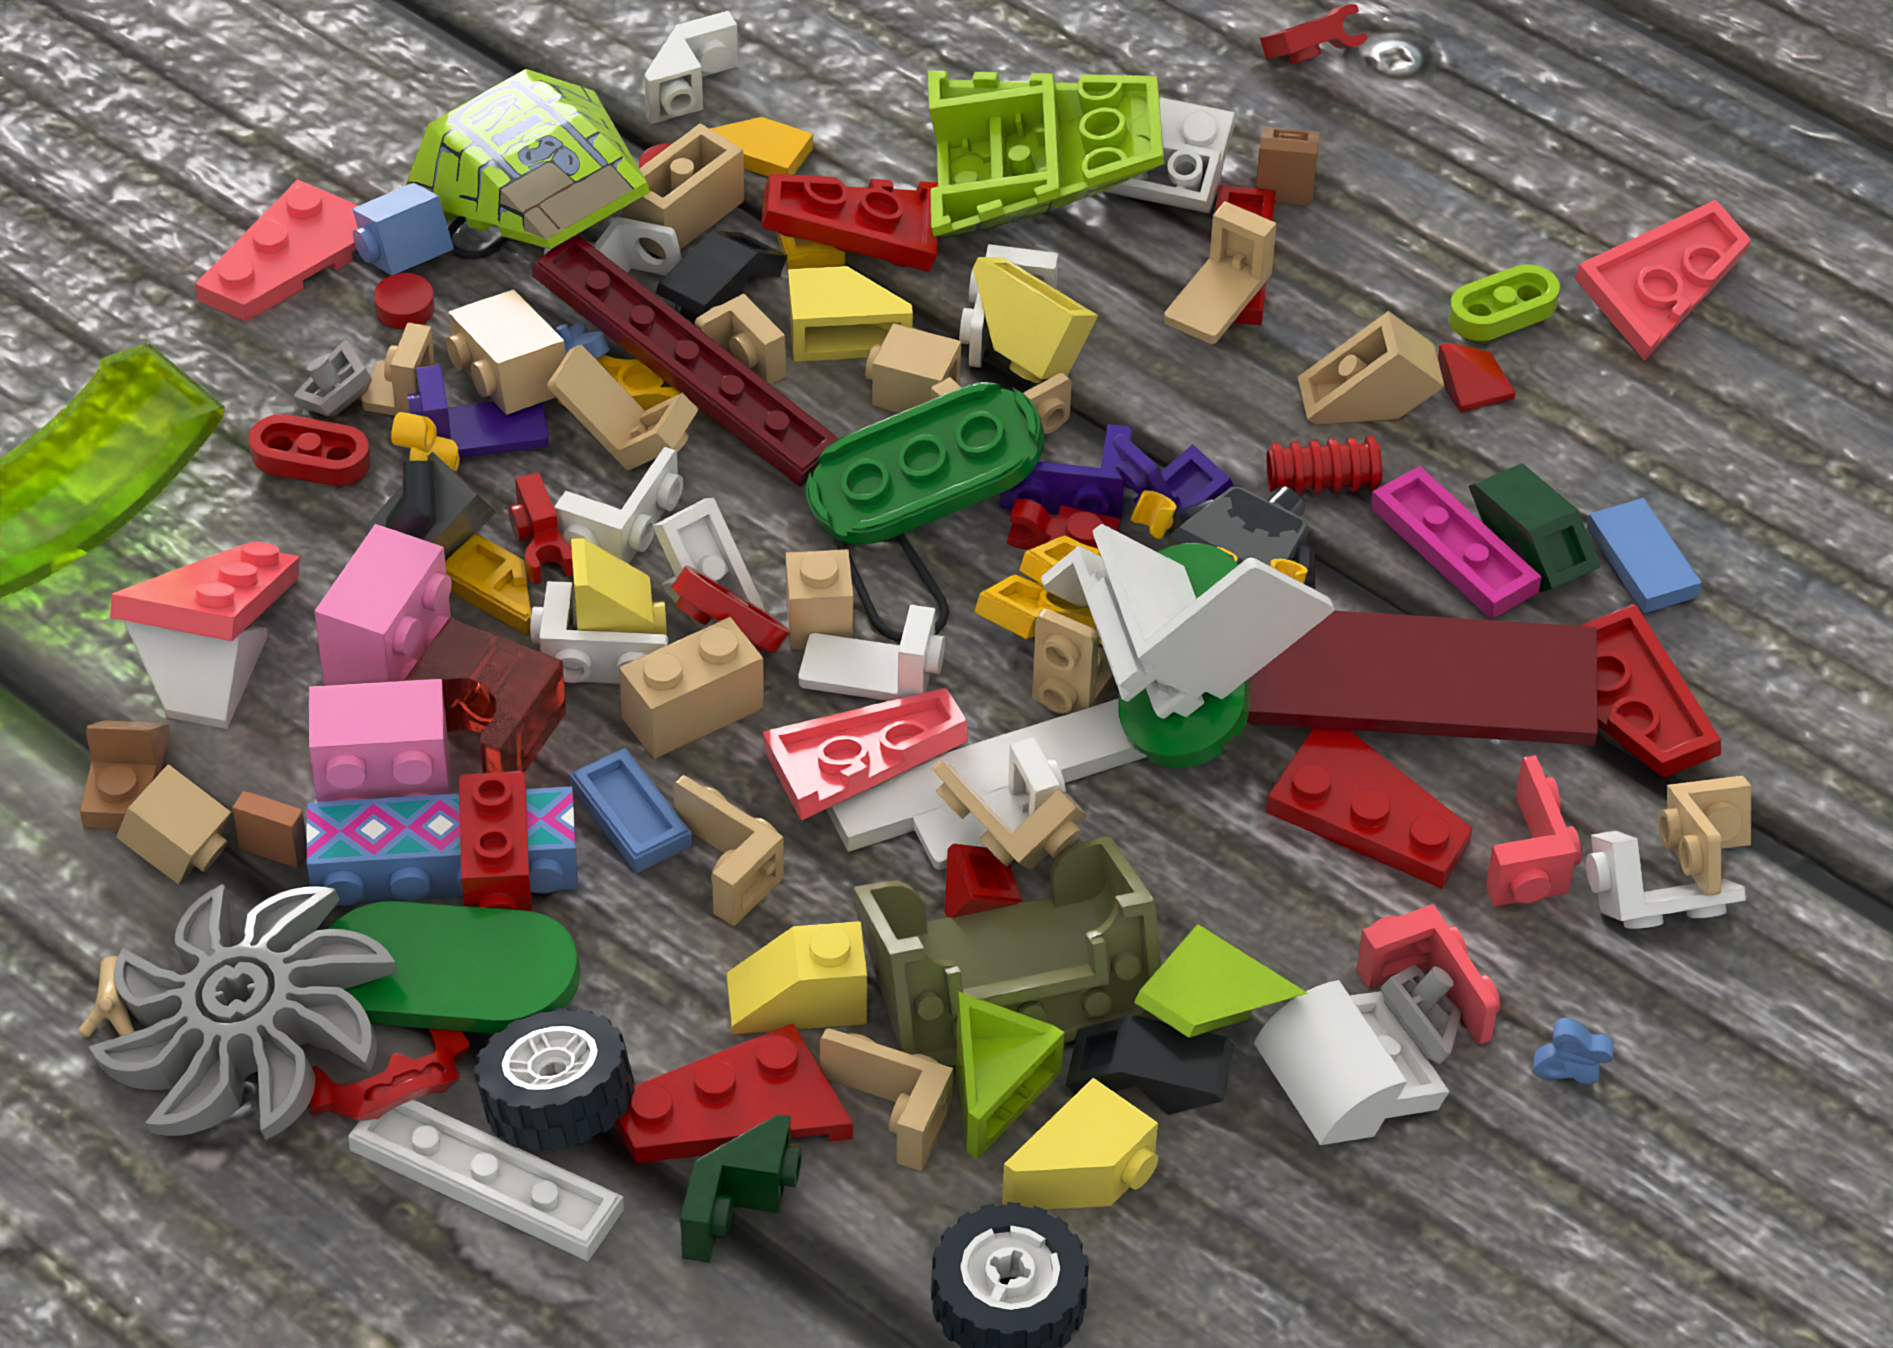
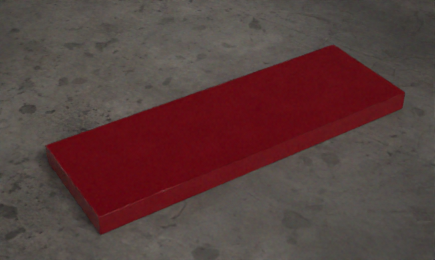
M1334 610L1333 613L1250 677V708L1247 723L1595 746L1598 734L1597 628Z

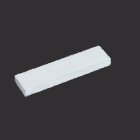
M410 1100L395 1107L379 1119L360 1120L348 1136L350 1151L585 1261L590 1260L624 1211L623 1196L416 1100Z

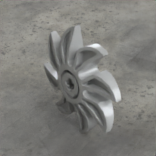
M225 884L210 890L187 909L176 929L175 946L187 970L190 971L187 974L179 975L175 971L161 969L122 948L114 969L115 986L131 1016L146 1029L91 1045L89 1048L100 1068L109 1077L121 1084L143 1090L172 1089L145 1122L150 1133L165 1136L186 1135L209 1129L221 1123L241 1107L245 1078L252 1073L258 1072L260 1130L265 1140L277 1135L302 1115L314 1093L315 1074L304 1050L299 1047L302 1044L308 1043L314 1047L329 1050L370 1072L376 1058L377 1038L361 1004L344 989L386 977L399 971L388 950L378 941L367 935L344 929L316 930L340 900L336 889L302 887L288 890L266 899L248 913L244 930L245 939L231 947L229 893Z

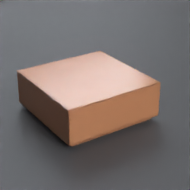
M243 791L232 807L239 849L298 868L307 855L303 811L299 808Z

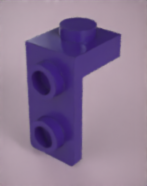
M441 365L416 368L419 393L407 394L409 413L425 416L432 420L436 426V436L453 440L457 444L460 458L543 448L549 445L543 403L508 415L493 401L448 407Z
M1107 425L1101 468L1038 461L1035 468L1024 480L1011 489L1000 493V507L1012 510L1016 499H1028L1042 505L1049 514L1058 515L1060 506L1063 505L1120 518L1122 521L1126 488H1131L1116 470V466L1121 462V459L1111 440L1119 433H1122L1131 441L1132 427Z
M1119 433L1111 440L1121 459V462L1116 466V470L1126 484L1138 494L1133 499L1135 506L1145 490L1163 494L1176 504V508H1183L1210 499L1215 500L1230 487H1235L1231 478L1193 444L1160 472L1158 466L1122 433Z

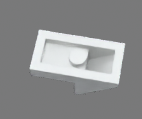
M714 498L703 499L653 525V529L675 574L674 577L661 584L664 591L675 603L680 595L671 586L684 566L687 565L766 611ZM690 617L701 630L719 622L712 617L709 623L704 625Z

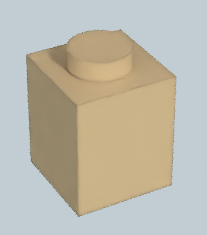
M893 323L882 346L875 344L867 359L865 377L872 380V406L901 413L930 401L931 387L949 377L960 385L961 341Z
M849 549L785 553L786 609L788 629L790 630V650L806 649L809 635L812 633L853 638V589Z
M168 764L128 807L116 838L179 885L194 867L205 872L222 853L228 841L221 836V833L231 811Z

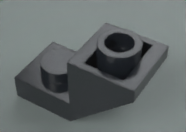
M711 230L659 282L655 294L675 303V311L684 318L695 322L697 317L706 313L711 308L720 306L742 295L746 281L754 282L757 275L780 277L788 255L744 233Z
M1128 1015L1077 1030L1065 1086L1074 1094H1077L1092 1078L1113 1092L1136 1086L1167 1115L1222 1102L1234 1043L1225 1036L1208 1032L1189 1038L1165 1022Z

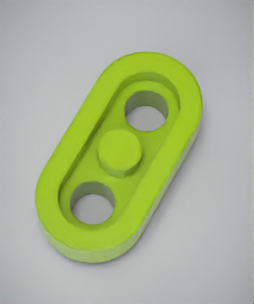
M1524 264L1458 288L1451 297L1448 317L1449 324L1453 331L1463 338L1472 341H1489L1549 318L1556 311L1560 291L1559 281L1546 268Z

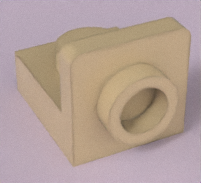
M745 294L720 306L713 307L696 318L695 326L730 354L732 353L734 357L770 385L787 377L785 334Z
M407 323L398 346L391 345L385 361L376 362L371 374L372 381L370 386L361 397L363 410L394 416L399 412L409 413L407 394L419 393L416 368L435 365L431 326Z

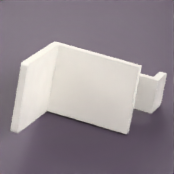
M1100 524L1092 531L1101 556L1081 546H1077L1041 576L1044 590L1078 607L1089 606L1121 698L1128 702L1146 688L1154 712L1163 719L1173 712L1185 718L1204 704L1202 694L1205 692L1224 699L1334 612L1333 604L1328 596L1255 558L1244 560L1196 599L1183 565L1103 524Z

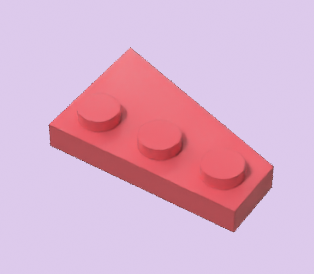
M297 179L195 284L198 301L247 322L303 290V280L330 266L337 271L353 261L352 252L357 250L353 239V231L358 229L352 208L359 205Z
M1714 200L1580 263L1574 279L1640 357L1646 361L1747 252L1751 239L1720 203Z
M246 543L112 593L110 618L233 641L298 580L300 556L280 553L277 546L269 543Z
M947 688L762 732L765 754L801 821L968 742L966 719Z

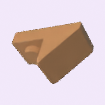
M1263 127L1260 137L1256 189L1276 190L1275 203L1301 206L1311 205L1320 132Z
M104 720L87 726L86 736L91 756V766L80 809L83 828L119 830L128 807L162 771L170 734L169 724Z

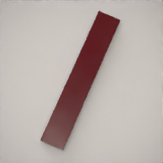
M578 234L552 248L533 263V278L674 389L683 393L692 403L799 487L807 482L810 472L813 476L814 470L820 464L817 458L831 443L839 439Z

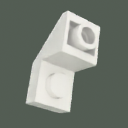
M729 11L675 26L644 75L646 118L650 124L703 110L702 77L738 67L737 23Z

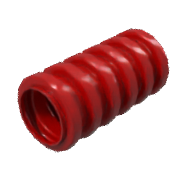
M1367 436L1364 443H1358L1355 437L1347 438L1345 444H1338L1336 439H1328L1324 446H1320L1317 440H1310L1307 447H1301L1298 441H1291L1288 448H1282L1280 443L1276 442L1271 443L1270 449L1267 450V480L1269 490L1272 493L1278 487L1290 488L1299 496L1303 494V490L1310 489L1312 495H1320L1322 488H1329L1332 494H1338L1341 491V487H1348L1349 491L1354 493L1360 490V486H1367L1369 491H1374L1382 483L1383 464L1381 448L1374 436Z

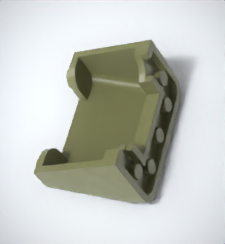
M1111 836L1075 843L1066 847L1056 856L1050 872L1052 896L955 918L946 917L926 921L925 909L919 894L909 884L901 881H883L854 887L858 921H861L862 934L902 1052L911 1055H926L936 1060L939 1064L948 1067L956 1066L958 991L1052 1024L1064 1032V1043L1075 1041L1079 1028L1128 1015L1148 1019L1154 1017L1153 1014L1134 1003L1141 988L1161 967L1156 902Z

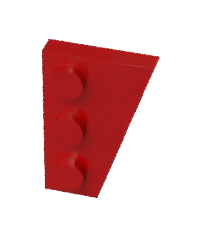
M770 174L764 189L761 228L776 231L786 237H798L833 246L843 252H855L886 260L897 266H909L930 272L937 256V237H933L931 229V188L938 187V182L920 181L917 190L893 189L892 181L885 179H871L867 188L847 187L836 177Z
M1636 604L1579 625L1597 628V725L1662 778L1721 755V738Z
M1313 728L1267 797L1266 813L1441 889L1470 845L1472 827L1350 730Z
M793 1023L634 1085L635 1092L631 1100H629L628 1111L622 1118L619 1117L614 1122L635 1163L704 1156L777 1114L791 1116V1138L827 1134L828 1142L853 1139L852 1120Z

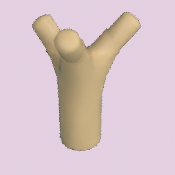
M118 956L106 957L100 963L96 1003L88 1018L79 1028V1033L83 1037L89 1038L106 1019L111 1021L120 1036L135 1032L128 1015L127 1006L118 993L114 982V969Z

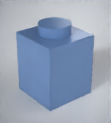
M415 183L352 208L358 229L353 231V239L360 256L366 263H371L392 276L454 249L439 196Z

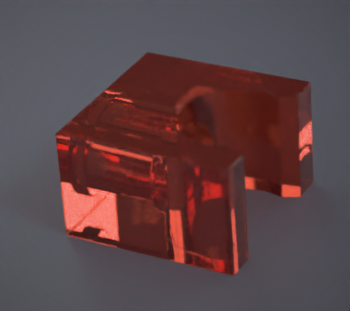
M451 618L447 620L403 680L442 679L447 733L461 730L481 733L480 751L483 773L514 771L525 773L566 714L563 660Z

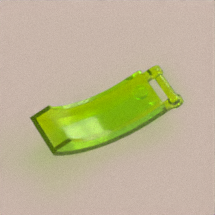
M150 343L102 358L99 362V368L93 377L54 418L30 438L0 458V598L23 590L53 575L93 550L121 529L155 499L182 471L208 440L223 418L225 406Z

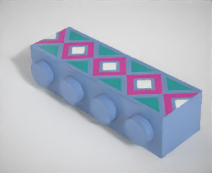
M572 786L526 789L531 892L545 894L558 890L578 889ZM459 793L307 802V869L310 887L336 889L340 898L336 904L337 906H349L355 903L398 900L415 902L430 898L462 897Z

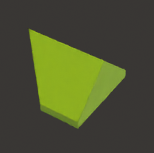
M1197 924L1141 988L1134 1003L1190 1038L1248 1020L1253 1009L1308 993Z
M958 991L956 1079L966 1151L978 1160L1062 1073L1064 1032L1052 1024Z

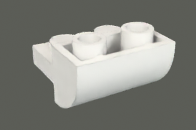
M1160 97L1164 164L1103 192L1211 213L1217 201L1218 185H1222V169L1235 126V112Z
M1339 980L1316 986L1306 991L1308 994L1297 996L1288 1002L1269 1019L1254 1041V1045L1320 1145L1374 1137L1385 1118L1439 1110L1450 1092L1428 1059L1385 1004L1382 992L1349 995Z

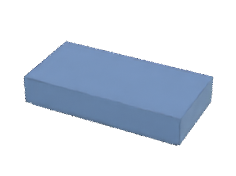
M1644 498L1589 514L1586 529L1644 614L1699 597L1702 585L1701 580Z
M626 748L569 773V781L573 793L635 874L692 847V832Z

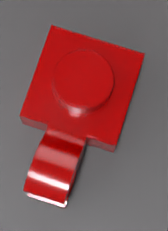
M1355 4L1340 6L1332 9L1324 17L1260 38L1266 60L1287 55L1289 64L1301 62L1321 55L1319 44L1326 41L1339 49L1352 48L1363 44L1368 39L1366 33L1349 36L1343 29L1345 17L1359 12L1358 6Z
M537 472L515 478L517 504L509 505L508 512L516 540L518 542L527 540L528 542L525 550V565L528 579L533 584L542 583L540 565L546 562L558 563L562 567L565 576L573 575L572 548L559 532L557 514L540 473Z
M1016 499L1010 515L1009 522H1012V526L1007 538V544L1015 548L1028 550L1066 535L1084 545L1098 549L1092 531L1100 524H1103L1119 532L1121 519L1063 505L1060 506L1057 518H1055L1037 502L1028 499Z

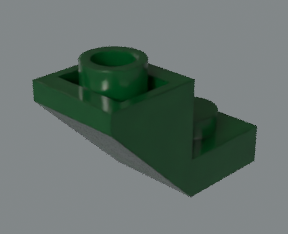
M1523 463L1468 486L1483 524L1501 540L1517 536L1528 565L1541 576L1539 592L1554 589L1601 567L1578 510Z
M777 1114L694 1161L680 1218L682 1259L710 1263L716 1236L727 1237L729 1234L734 1207L779 1213L784 1187L796 1188L802 1162V1146L791 1145V1116Z

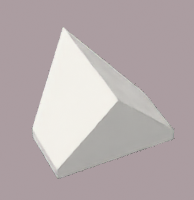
M124 621L165 709L166 718L228 729L268 637L267 627L250 624L233 641H227Z

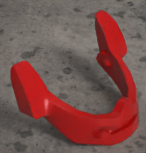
M429 1029L435 1044L433 1053L417 1059L408 1058L401 1053L393 1054L390 1056L388 1067L384 1072L353 1084L334 1083L322 1069L314 1065L311 1068L315 1074V1089L308 1107L314 1115L330 1111L343 1117H351L356 1121L379 1119L390 1110L410 1100L433 1093L443 1094L459 1081V1073L455 1066V1061L468 1054L469 1041L462 1031Z

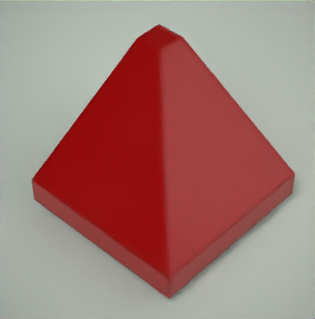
M1453 343L1439 345L1438 363L1444 386L1460 413L1515 399V390L1491 352Z
M953 843L947 849L946 917L955 918L1016 905L1022 902L1010 864L1005 866L987 847Z

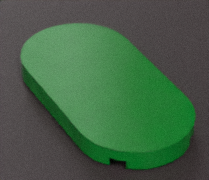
M975 383L956 389L839 438L831 443L817 458L820 464L814 470L813 476L810 472L807 479L806 498L816 522L828 535L839 541L857 545L874 544L898 536L1011 489L1032 472L1043 452L1045 442L1044 428L1035 405L1024 393L1014 388V392L1007 389H1001L997 383Z
M1183 543L1158 551V553L1185 567L1196 599L1238 566L1237 562L1228 553L1207 544ZM1250 678L1224 699H1220L1208 692L1203 693L1204 704L1186 718L1175 712L1165 719L1157 716L1146 688L1128 702L1121 698L1119 692V719L1127 740L1135 750L1137 749L1145 754L1149 761L1163 767L1186 768L1212 760L1224 751L1222 745L1227 743L1233 735L1237 739L1247 723L1250 708Z
M382 901L358 907L340 917L328 928L344 929L367 935L385 947L395 961L398 973L344 989L361 1004L371 1024L492 1034L500 1033L507 1028L509 1023L517 1019L520 1021L540 1011L545 1013L553 1010L556 1011L558 1008H565L573 999L580 982V961L571 935L556 920L532 911Z

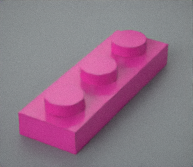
M1421 466L1373 491L1371 509L1491 620L1539 593L1541 576Z

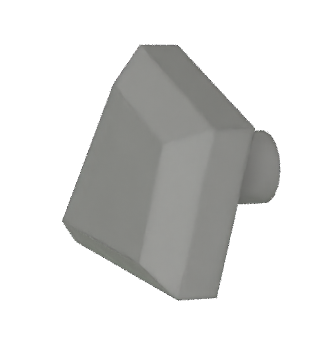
M348 340L340 343L329 357L321 356L308 364L306 369L310 377L297 390L293 398L299 407L326 416H336L368 390L372 378Z
M1414 964L1390 977L1381 987L1385 1004L1427 1059L1441 1064L1451 1054L1462 1011L1445 995L1454 985L1452 978L1447 972L1439 967H1433L1425 975Z

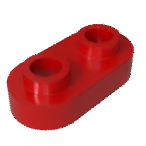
M276 414L259 420L249 432L252 462L259 470L268 474L332 486H344L363 478L370 468L371 460L368 439L363 432L352 426L288 414Z
M684 566L671 586L680 595L675 605L681 611L704 625H707L712 617L719 622L731 617L760 654L764 649L777 653L790 633V630L773 616L690 566Z

